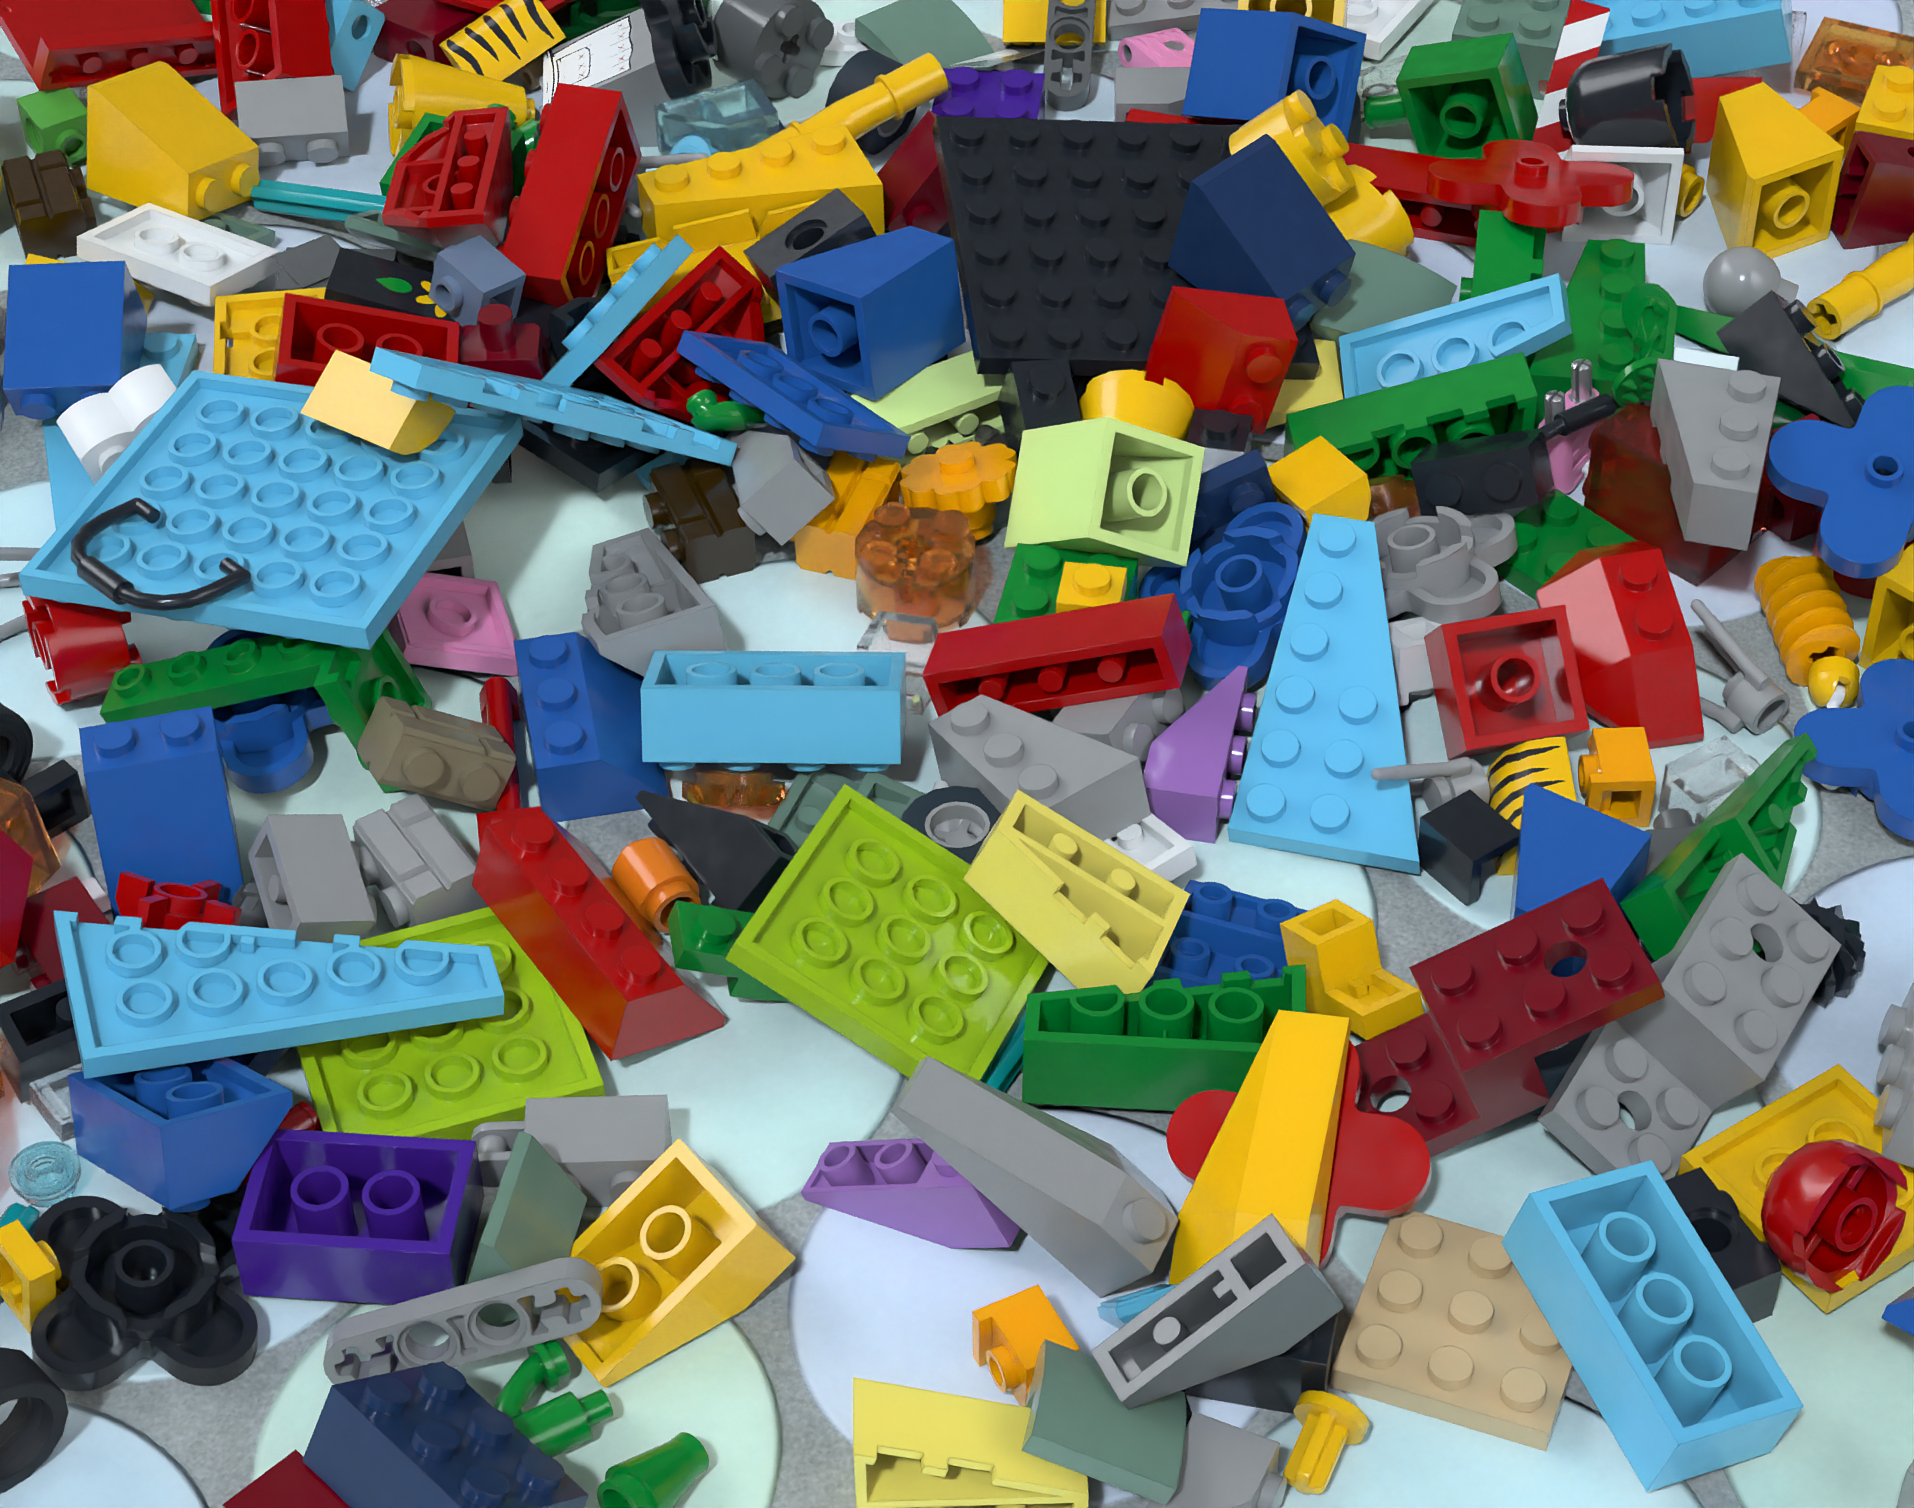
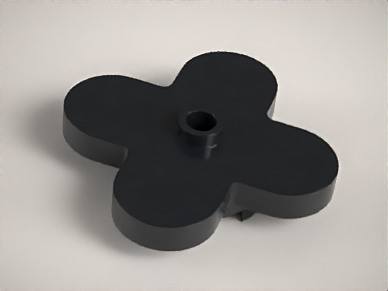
M638 0L644 11L646 24L651 34L652 50L658 74L669 98L675 101L695 95L696 91L710 88L712 86V73L709 58L717 55V38L712 16L706 17L702 0Z
M223 1194L210 1198L208 1206L192 1212H172L162 1207V1212L158 1215L140 1214L132 1216L128 1213V1208L123 1209L108 1199L97 1196H76L64 1199L48 1208L37 1221L33 1237L35 1242L45 1241L53 1250L61 1269V1279L56 1281V1287L62 1293L46 1305L33 1322L31 1328L32 1360L38 1364L59 1388L69 1391H90L102 1388L114 1382L135 1363L144 1358L151 1359L178 1380L192 1385H219L241 1375L253 1362L258 1347V1323L254 1310L246 1300L227 1287L240 1276L231 1240L242 1202L230 1195Z

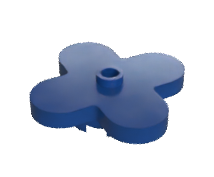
M1891 386L1873 393L1865 401L1857 423L1853 428H1844L1819 420H1799L1780 428L1770 441L1766 471L1771 483L1783 494L1796 500L1814 504L1816 512L1821 511L1822 517L1817 534L1818 552L1829 567L1845 576L1866 579L1878 577L1889 572L1899 562L1906 542L1914 539V387Z
M1266 502L1245 509L1229 523L1226 531L1223 532L1224 536L1221 543L1212 546L1203 555L1198 547L1191 555H1188L1186 567L1154 566L1146 573L1140 583L1138 590L1139 599L1174 593L1180 610H1191L1190 639L1193 646L1188 664L1197 683L1208 691L1212 690L1238 666L1248 667L1247 688H1249L1264 677L1272 664L1308 536L1300 514L1287 504Z
M241 629L229 630L216 638L207 650L230 645L245 638L256 639L273 634ZM314 686L212 709L221 754L233 783L241 790L255 794L277 792L290 787L303 778L314 760V751L310 738L311 731L334 723L328 713L327 705Z
M1887 659L1872 664L1864 671L1857 695V708H1823L1811 711L1799 719L1795 725L1793 738L1807 732L1818 750L1816 758L1805 763L1802 774L1821 784L1846 787L1855 797L1861 791L1868 798L1874 800L1877 815L1889 830L1903 838L1914 841V661Z

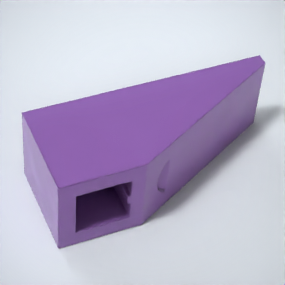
M1238 666L1151 742L1143 773L1150 812L1186 840L1215 844L1221 818L1230 819L1237 795V781L1230 780L1231 774L1242 775L1247 752V737L1240 736L1241 730L1252 732L1257 708V694L1247 693L1248 667Z
M920 1138L830 1142L801 1191L806 1201L951 1249L1011 1247L1020 1230V1227Z

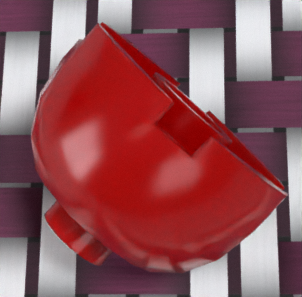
M1843 1139L1807 1143L1786 1157L1771 1173L1767 1181L1761 1208L1763 1234L1779 1261L1795 1275L1818 1288L1830 1292L1842 1291L1844 1289L1835 1282L1855 1270L1859 1278L1858 1280L1864 1281L1877 1270L1891 1253L1902 1231L1906 1211L1896 1207L1897 1186L1908 1191L1907 1179L1896 1162L1861 1145Z

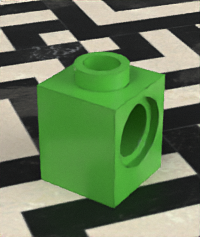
M70 87L38 91L16 99L25 141L35 155L60 149L65 153L69 167L87 161V108Z

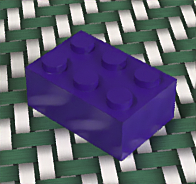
M277 1128L253 1164L231 1240L244 1295L394 1305L464 1285L485 1196L476 1141Z

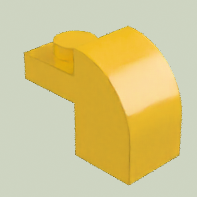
M1334 899L1280 923L1288 966L1306 964V1010L1308 1013L1349 1017L1352 1020L1350 1033L1354 1032L1365 1040H1369L1424 1014L1419 990L1382 968L1373 919L1340 900Z

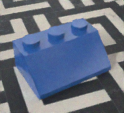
M577 632L543 635L513 641L520 697L541 810L556 822L642 810L644 808L635 798L641 790L669 797L664 769L659 766V762H643L640 688L644 676L601 656L588 638Z
M228 1057L84 1079L83 1071L67 1075L77 1154L172 1212L200 1210L210 1204V1198L236 1191L293 1106L292 1090Z

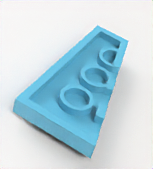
M678 234L662 250L653 243L561 342L568 351L540 381L570 386L606 350L694 249Z
M1557 273L1339 336L1345 399L1519 352H1524L1526 357L1572 333L1564 281L1560 274Z

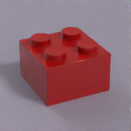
M1565 604L1442 624L1424 636L1448 760L1506 751L1526 741L1565 737L1566 740H1570L1590 730Z

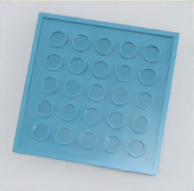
M193 370L18 574L23 595L51 599L61 603L70 602L108 608L118 612L127 611L165 617L175 621L184 620L222 626L231 630L241 629L279 635L288 639H304L341 645L346 648L370 650L524 436L521 415L506 413L505 416H498L478 409H461L450 406L456 412L439 438L421 452L401 455L301 414L300 412L314 387ZM138 497L160 511L159 520L152 524L136 514L108 527L90 541L87 546L88 556L97 558L130 581L136 590L150 594L168 595L185 593L227 576L219 569L220 562L227 557L246 568L251 574V579L247 584L219 598L186 609L158 611L140 609L128 603L118 605L78 577L77 567L71 561V541L85 523L105 511Z

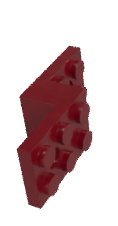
M1600 878L1409 967L1428 1012L1354 1046L1362 1070L1357 1110L1392 1116L1409 1123L1423 1137L1431 1158L1546 1105L1550 1097L1538 1070L1535 1057L1664 998L1665 994L1658 976L1604 879ZM1580 957L1586 960L1585 966L1575 975L1557 977L1551 974L1555 964L1564 958ZM1404 1090L1411 1093L1408 1102L1396 1111L1383 1112L1376 1109L1379 1100L1391 1091Z

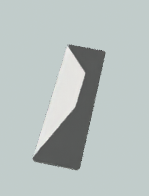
M1009 48L950 66L991 67L1045 51V49Z

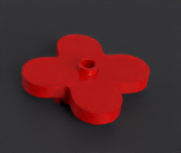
M1508 139L1485 144L1482 149V159H1445L1433 162L1428 167L1426 191L1432 197L1442 201L1471 205V214L1477 220H1479L1480 210L1501 211L1507 219L1515 223L1547 228L1546 233L1564 231L1566 226L1582 223L1584 207H1613L1630 202L1633 194L1634 173L1625 167L1611 163L1562 160L1556 150L1548 145L1527 140Z
M1350 1040L1319 1271L1325 1267L1331 1256L1339 1218L1343 1217L1347 1212L1374 1217H1392L1402 1214L1413 1208L1423 1198L1429 1187L1432 1174L1428 1147L1421 1134L1412 1125L1396 1117L1357 1110L1362 1070L1357 1051ZM1208 1090L1197 1093L1182 1102L1171 1116L1166 1134L1167 1149L1178 1172L1191 1184L1194 1183L1238 1093L1223 1090Z

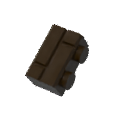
M60 149L38 153L32 160L28 156L4 160L0 167L25 259H27L28 253L56 259L57 255L60 254L63 258L77 256V236L97 227L91 198L87 195L81 168L70 169L66 155Z
M694 457L686 459L684 465L674 462L652 468L651 473H649L650 493L642 497L647 522L652 530L662 529L660 533L661 542L695 582L702 584L717 580L720 574L723 573L729 577L752 571L754 566L757 565L755 534L742 520L737 511L740 507L739 499L721 464Z

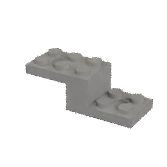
M1740 853L1725 863L1673 950L1651 964L1661 982L1665 997L1593 1030L1537 1120L1596 1175L1652 1160L1664 1181L1673 1178L1679 1169L1681 1155L1691 1149L1711 1112L1765 1081L1839 951L1841 944L1743 853ZM1753 937L1761 944L1765 952L1766 961L1761 959L1752 949ZM1618 1102L1624 1104L1634 1118L1635 1129L1629 1128L1619 1117L1620 1106Z

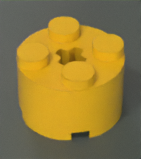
M1299 89L1241 126L1239 130L1229 137L1231 155L1265 134L1272 137L1322 207L1355 186L1354 176L1343 159V155L1349 152V146L1344 135L1333 123L1326 127L1317 117L1316 110L1308 96Z

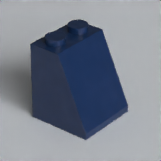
M1265 134L1191 181L1168 266L1198 289L1284 299L1294 330L1297 332L1308 322L1313 314L1326 305L1328 307L1337 305L1347 294L1351 286V279L1348 276L1356 253L1277 142L1268 134Z

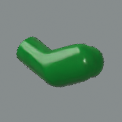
M705 389L695 393L686 403V409L693 417L691 424L705 432L762 429L768 424L763 419L765 412L760 408L751 407L737 401L718 403L716 394L711 390Z

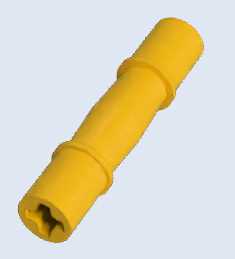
M925 53L886 75H878L874 79V84L832 103L800 124L792 121L788 124L787 128L753 146L761 145L772 139H786L811 133L822 127H836L844 124L854 140H857L891 118L898 121L904 118L905 113L948 91L946 75L938 60L931 53Z
M1914 233L1909 237L1907 243L1884 254L1864 270L1850 272L1843 277L1840 283L1811 300L1806 308L1810 311L1818 325L1813 332L1823 339L1833 340L1863 320L1875 317L1881 312L1883 305L1913 289Z

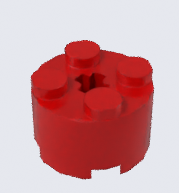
M24 595L27 600L22 601V607L35 657L41 658L45 669H52L54 680L47 681L45 685L50 697L57 706L107 693L115 672L131 664H142L136 645L134 643L128 645L122 628L123 624L131 622L130 612H118L108 608L70 602L61 603L51 599Z

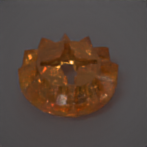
M1403 474L1368 479L1372 495L1368 518L1405 508L1406 506L1413 505L1418 500L1414 480H1405Z
M695 771V780L682 781V797L688 802L709 806L752 807L777 805L785 799V782L772 781V772Z

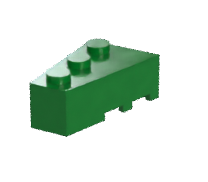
M1480 210L1473 278L1461 277L1459 302L1542 278L1547 228L1515 223L1507 219L1501 211ZM1536 352L1525 357L1529 369Z

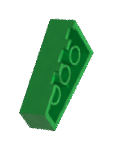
M1610 239L1607 241L1588 240L1566 288L1572 333L1538 350L1529 369L1538 395L1534 429H1538L1539 424L1545 418L1544 395L1552 390H1557V393L1561 391L1565 394L1572 389L1571 363L1577 359L1589 360L1592 363V388L1596 389L1600 395L1606 393L1612 396L1611 385L1617 375L1625 367L1639 360L1640 347L1632 343V335L1624 325L1622 302L1632 287L1645 283V243L1628 242L1623 239ZM1630 407L1617 409L1613 416L1601 420V435H1613L1619 432L1629 413ZM1637 427V429H1636V431H1635L1633 437H1637L1638 427Z
M1524 352L1286 414L1284 457L1321 435L1367 474L1372 495L1371 499L1417 496L1410 463L1428 444L1534 429L1538 395Z
M1306 964L1281 967V977L1251 980L1248 970L1221 973L1220 984L1183 988L1180 978L1153 980L1152 986L1139 993L1124 994L1117 985L1027 994L1023 1038L1022 1102L1055 1106L1072 1105L1175 1111L1187 1098L1203 1091L1223 1090L1238 1093L1278 1010L1306 1013Z

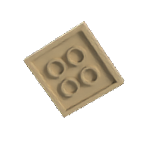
M1408 1210L1402 1214L1390 1217L1333 1364L1330 1387L1547 1451L1574 1367L1501 1243L1504 1236Z

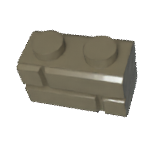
M386 696L378 699L357 748V753L363 762L369 765V770L378 783L489 812L493 808L495 809L516 765V755L507 743H503L504 739L494 726L419 705L410 707L407 702Z

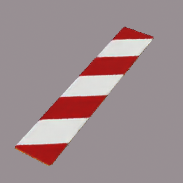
M1571 0L1532 139L1533 142L1542 143L1555 149L1562 160L1571 145H1573L1574 140L1570 131L1565 132L1560 124L1559 102L1561 99H1565L1567 85L1574 71L1583 62L1598 57L1610 9L1582 0Z

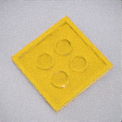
M1837 1064L1681 1155L1678 1174L1681 1175L1701 1167L1719 1190L1726 1191L1733 1198L1740 1217L1758 1240L1768 1243L1763 1234L1761 1208L1766 1184L1771 1173L1786 1157L1805 1144L1821 1140L1843 1139L1874 1150L1882 1155L1883 1127L1874 1124L1879 1099L1841 1065ZM1897 1163L1907 1179L1908 1191L1897 1186L1898 1196L1896 1201V1207L1906 1211L1904 1226L1891 1253L1877 1270L1864 1281H1859L1855 1270L1835 1282L1844 1290L1830 1292L1800 1278L1780 1262L1782 1273L1826 1314L1914 1260V1168Z

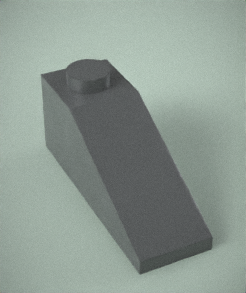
M1271 1213L1090 1352L1121 1403L1129 1410L1280 1355L1344 1308V1305L1311 1257Z

